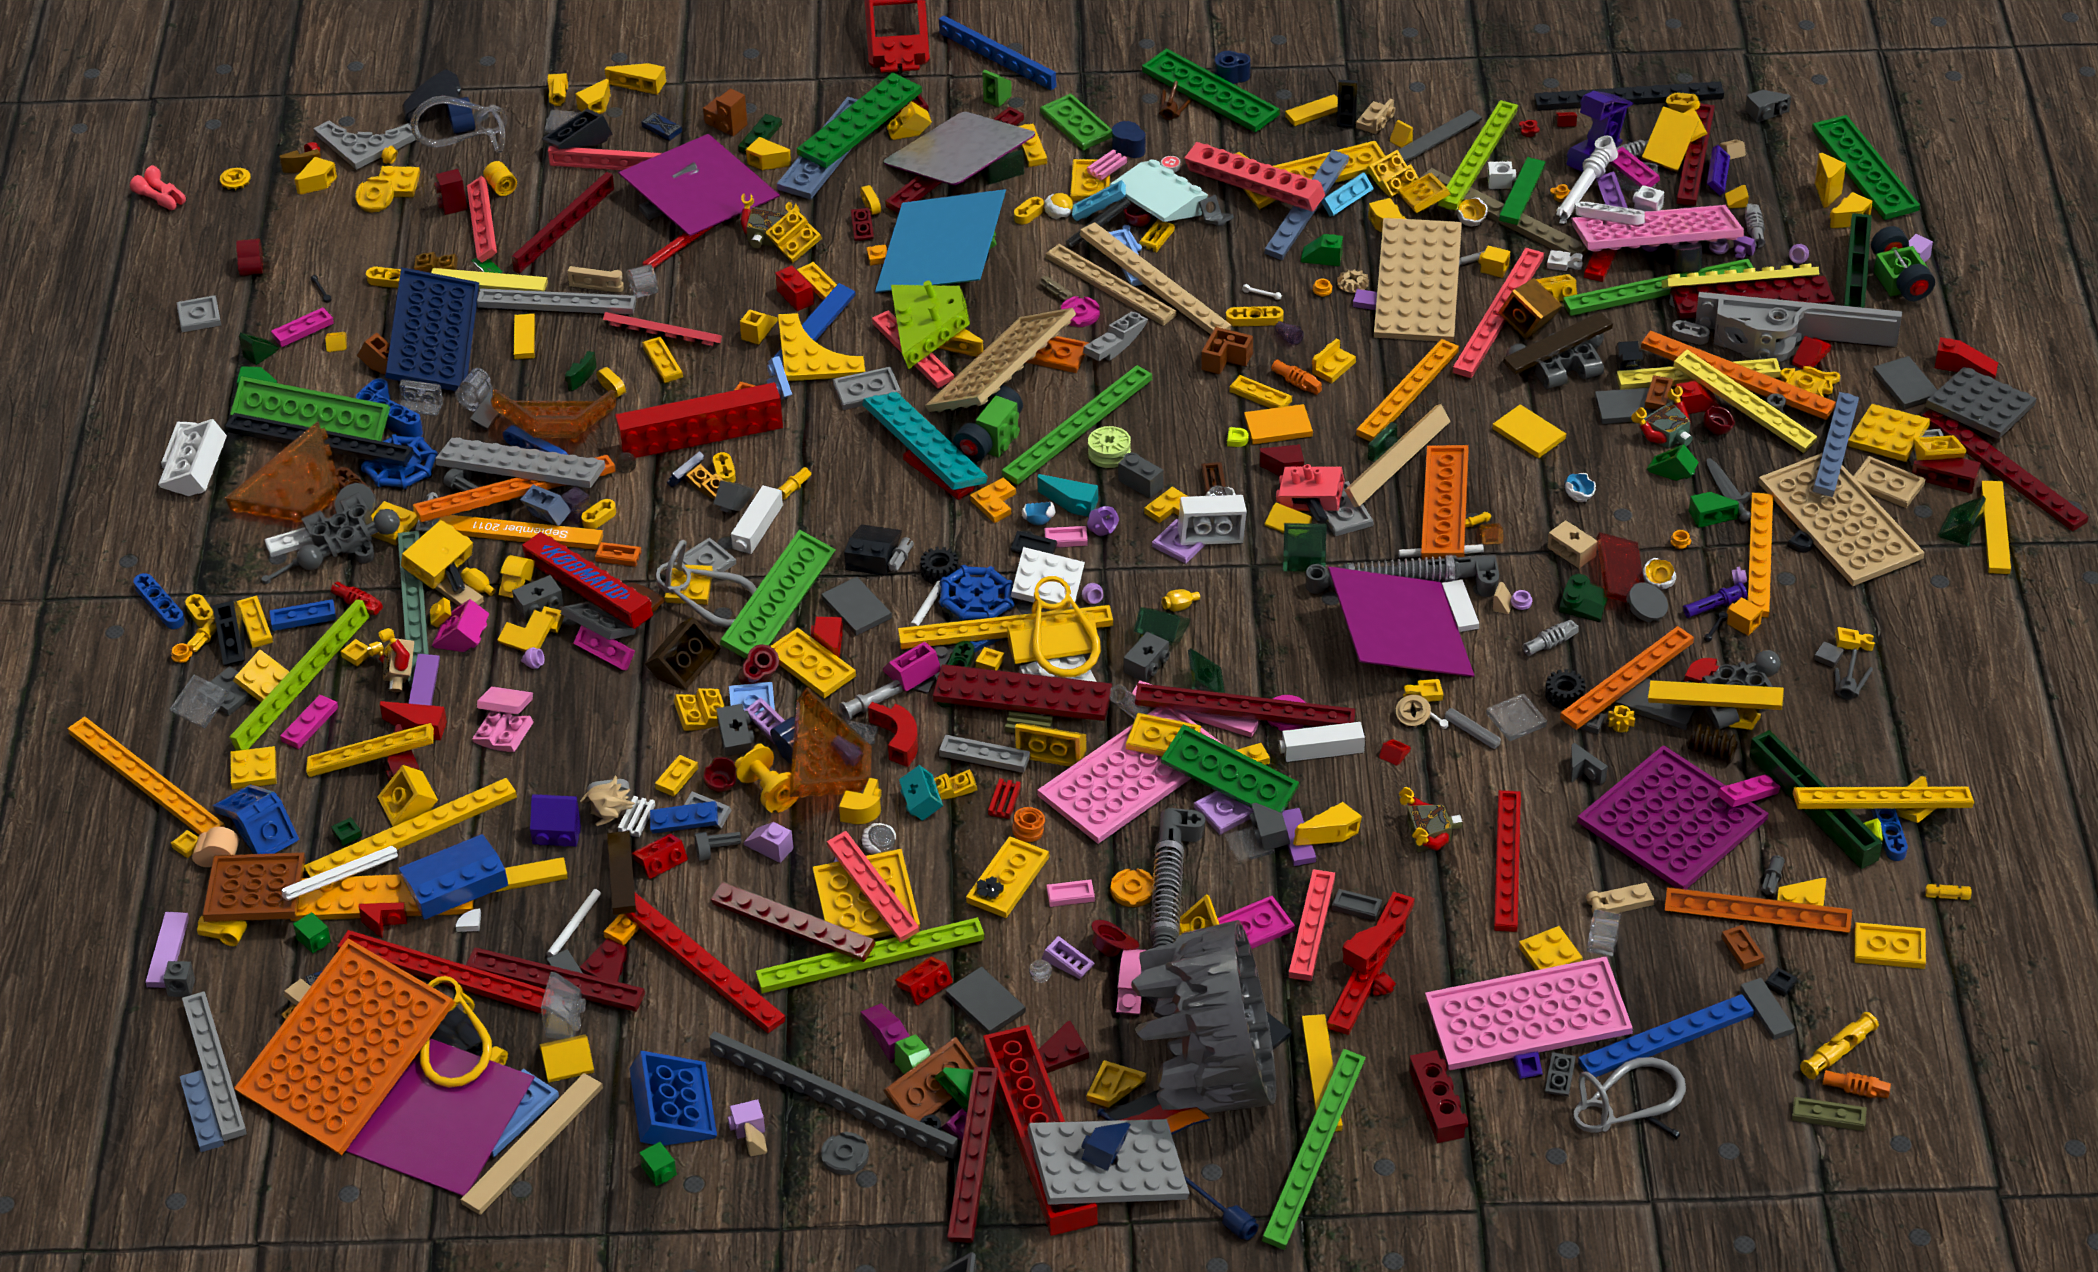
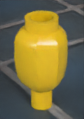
M466 567L461 572L460 576L463 582L477 593L485 592L490 596L495 593L496 589L490 586L488 577L480 570Z
M1185 589L1169 591L1165 597H1162V606L1165 610L1181 611L1187 609L1193 601L1200 600L1199 592L1190 593Z

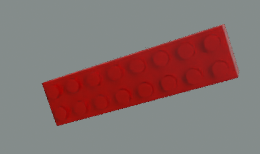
M775 382L615 414L619 446L624 460L783 428L781 398Z

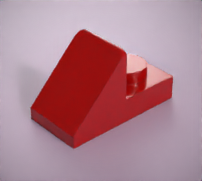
M1805 336L1792 360V364L1803 369V366L1814 368L1830 352L1831 345L1815 337Z
M405 902L359 904L362 923L381 938L383 937L384 925L407 924Z

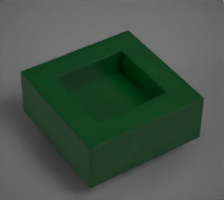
M351 817L331 826L332 833L342 846L362 837L360 828Z

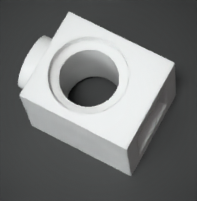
M1488 162V188L1512 189V181H1516V170L1512 169L1511 162Z
M1643 185L1633 196L1634 209L1644 212L1657 211L1663 207L1664 191Z

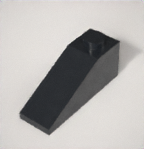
M1338 80L1337 127L1356 128L1358 81Z
M233 600L213 605L223 665L227 666L245 661L244 624L241 608Z

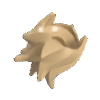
M616 775L610 783L591 788L580 800L581 804L590 801L591 814L603 818L596 823V826L611 822L619 817V813L622 810L632 809V805L635 804L632 801L626 800L629 798L626 795L630 792V789L618 791L621 784H617Z

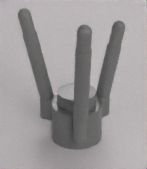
M1853 649L1847 677L1840 681L1839 669L1835 668L1836 687L1834 692L1842 699L1850 700L1854 696L1858 697L1861 688L1873 671V668L1869 667L1857 685L1855 679L1852 678L1857 649Z

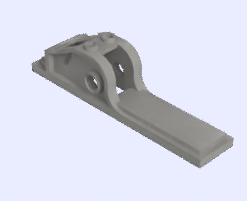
M1699 292L1695 324L1703 325L1708 329H1715V345L1729 348L1753 360L1777 358V361L1780 362L1789 359L1794 354L1796 343L1803 340L1805 336L1815 337L1820 340L1897 347L1902 311ZM1779 316V317H1782L1783 319H1775V318H1773V317Z

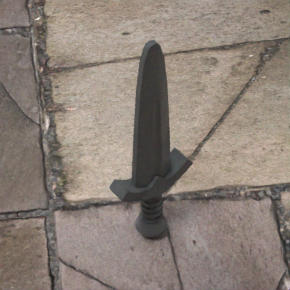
M1708 458L1706 460L1707 467L1722 496L1738 501L1739 519L1742 522L1749 521L1751 513L1743 505L1750 500V492L1746 491L1741 496L1718 464Z

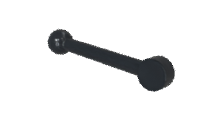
M312 275L311 281L316 284L324 296V302H331V296L327 295L320 285L318 276Z
M1725 612L1719 613L1718 620L1708 634L1704 635L1706 642L1712 640V635L1718 626L1727 619Z
M1652 1116L1645 1117L1670 1133L1674 1138H1679L1680 1133L1677 1130L1669 1128Z

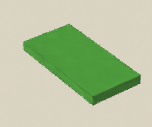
M1071 93L1040 107V113L1082 150L1112 138V129Z

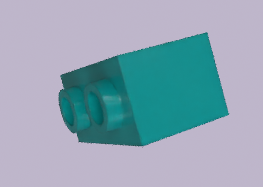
M918 765L899 779L902 788L900 791L907 803L906 809L912 816H917L923 821L943 806L933 774L922 766Z

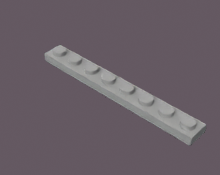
M480 289L477 306L479 308L584 313L608 312L633 315L636 306V296Z
M205 991L183 997V1004L223 1141L246 1135V1128Z

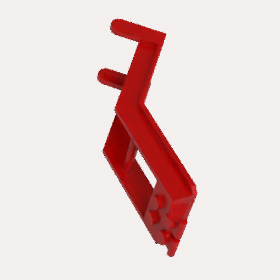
M864 0L869 64L872 67H880L881 73L898 72V66H902V71L920 70L919 65L926 64L930 60L925 0ZM917 3L918 35L875 37L873 6Z

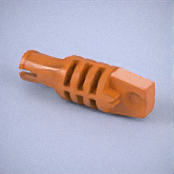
M1278 359L1272 364V371L1285 377L1286 382L1316 395L1322 391L1321 382L1312 374L1296 366L1286 365Z
M1825 1070L1822 1084L1842 1088L1846 1093L1859 1094V1096L1864 1095L1869 1098H1888L1891 1088L1890 1083L1880 1081L1876 1077L1862 1076L1858 1073L1853 1074V1072L1846 1075Z

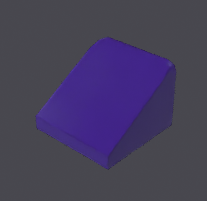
M1538 1051L1515 1055L1512 1058L1519 1079L1543 1075Z

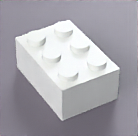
M1243 495L1181 497L1177 528L1181 545H1195L1197 542H1202L1203 544L1243 543L1247 513Z

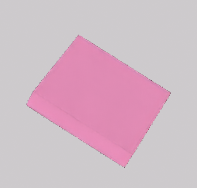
M491 686L477 700V708L519 714L533 700V693Z

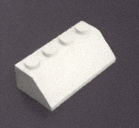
M214 419L180 429L158 483L161 488L186 496L201 494L207 489L208 482L227 437Z

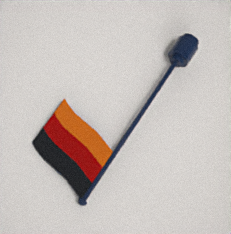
M1160 1090L1148 1093L1121 1106L1107 1110L1104 1108L1097 1110V1115L1104 1117L1107 1121L1167 1119L1171 1135L1192 1125L1211 1121V1118L1197 1107L1163 1110L1157 1099V1093ZM1184 1175L1189 1186L1223 1212L1222 1223L1226 1228L1240 1239L1250 1240L1254 1237L1259 1228L1255 1218L1238 1205L1226 1209Z

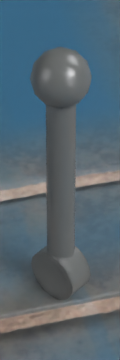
M297 558L273 574L263 576L262 582L268 584L272 578L293 566H299Z

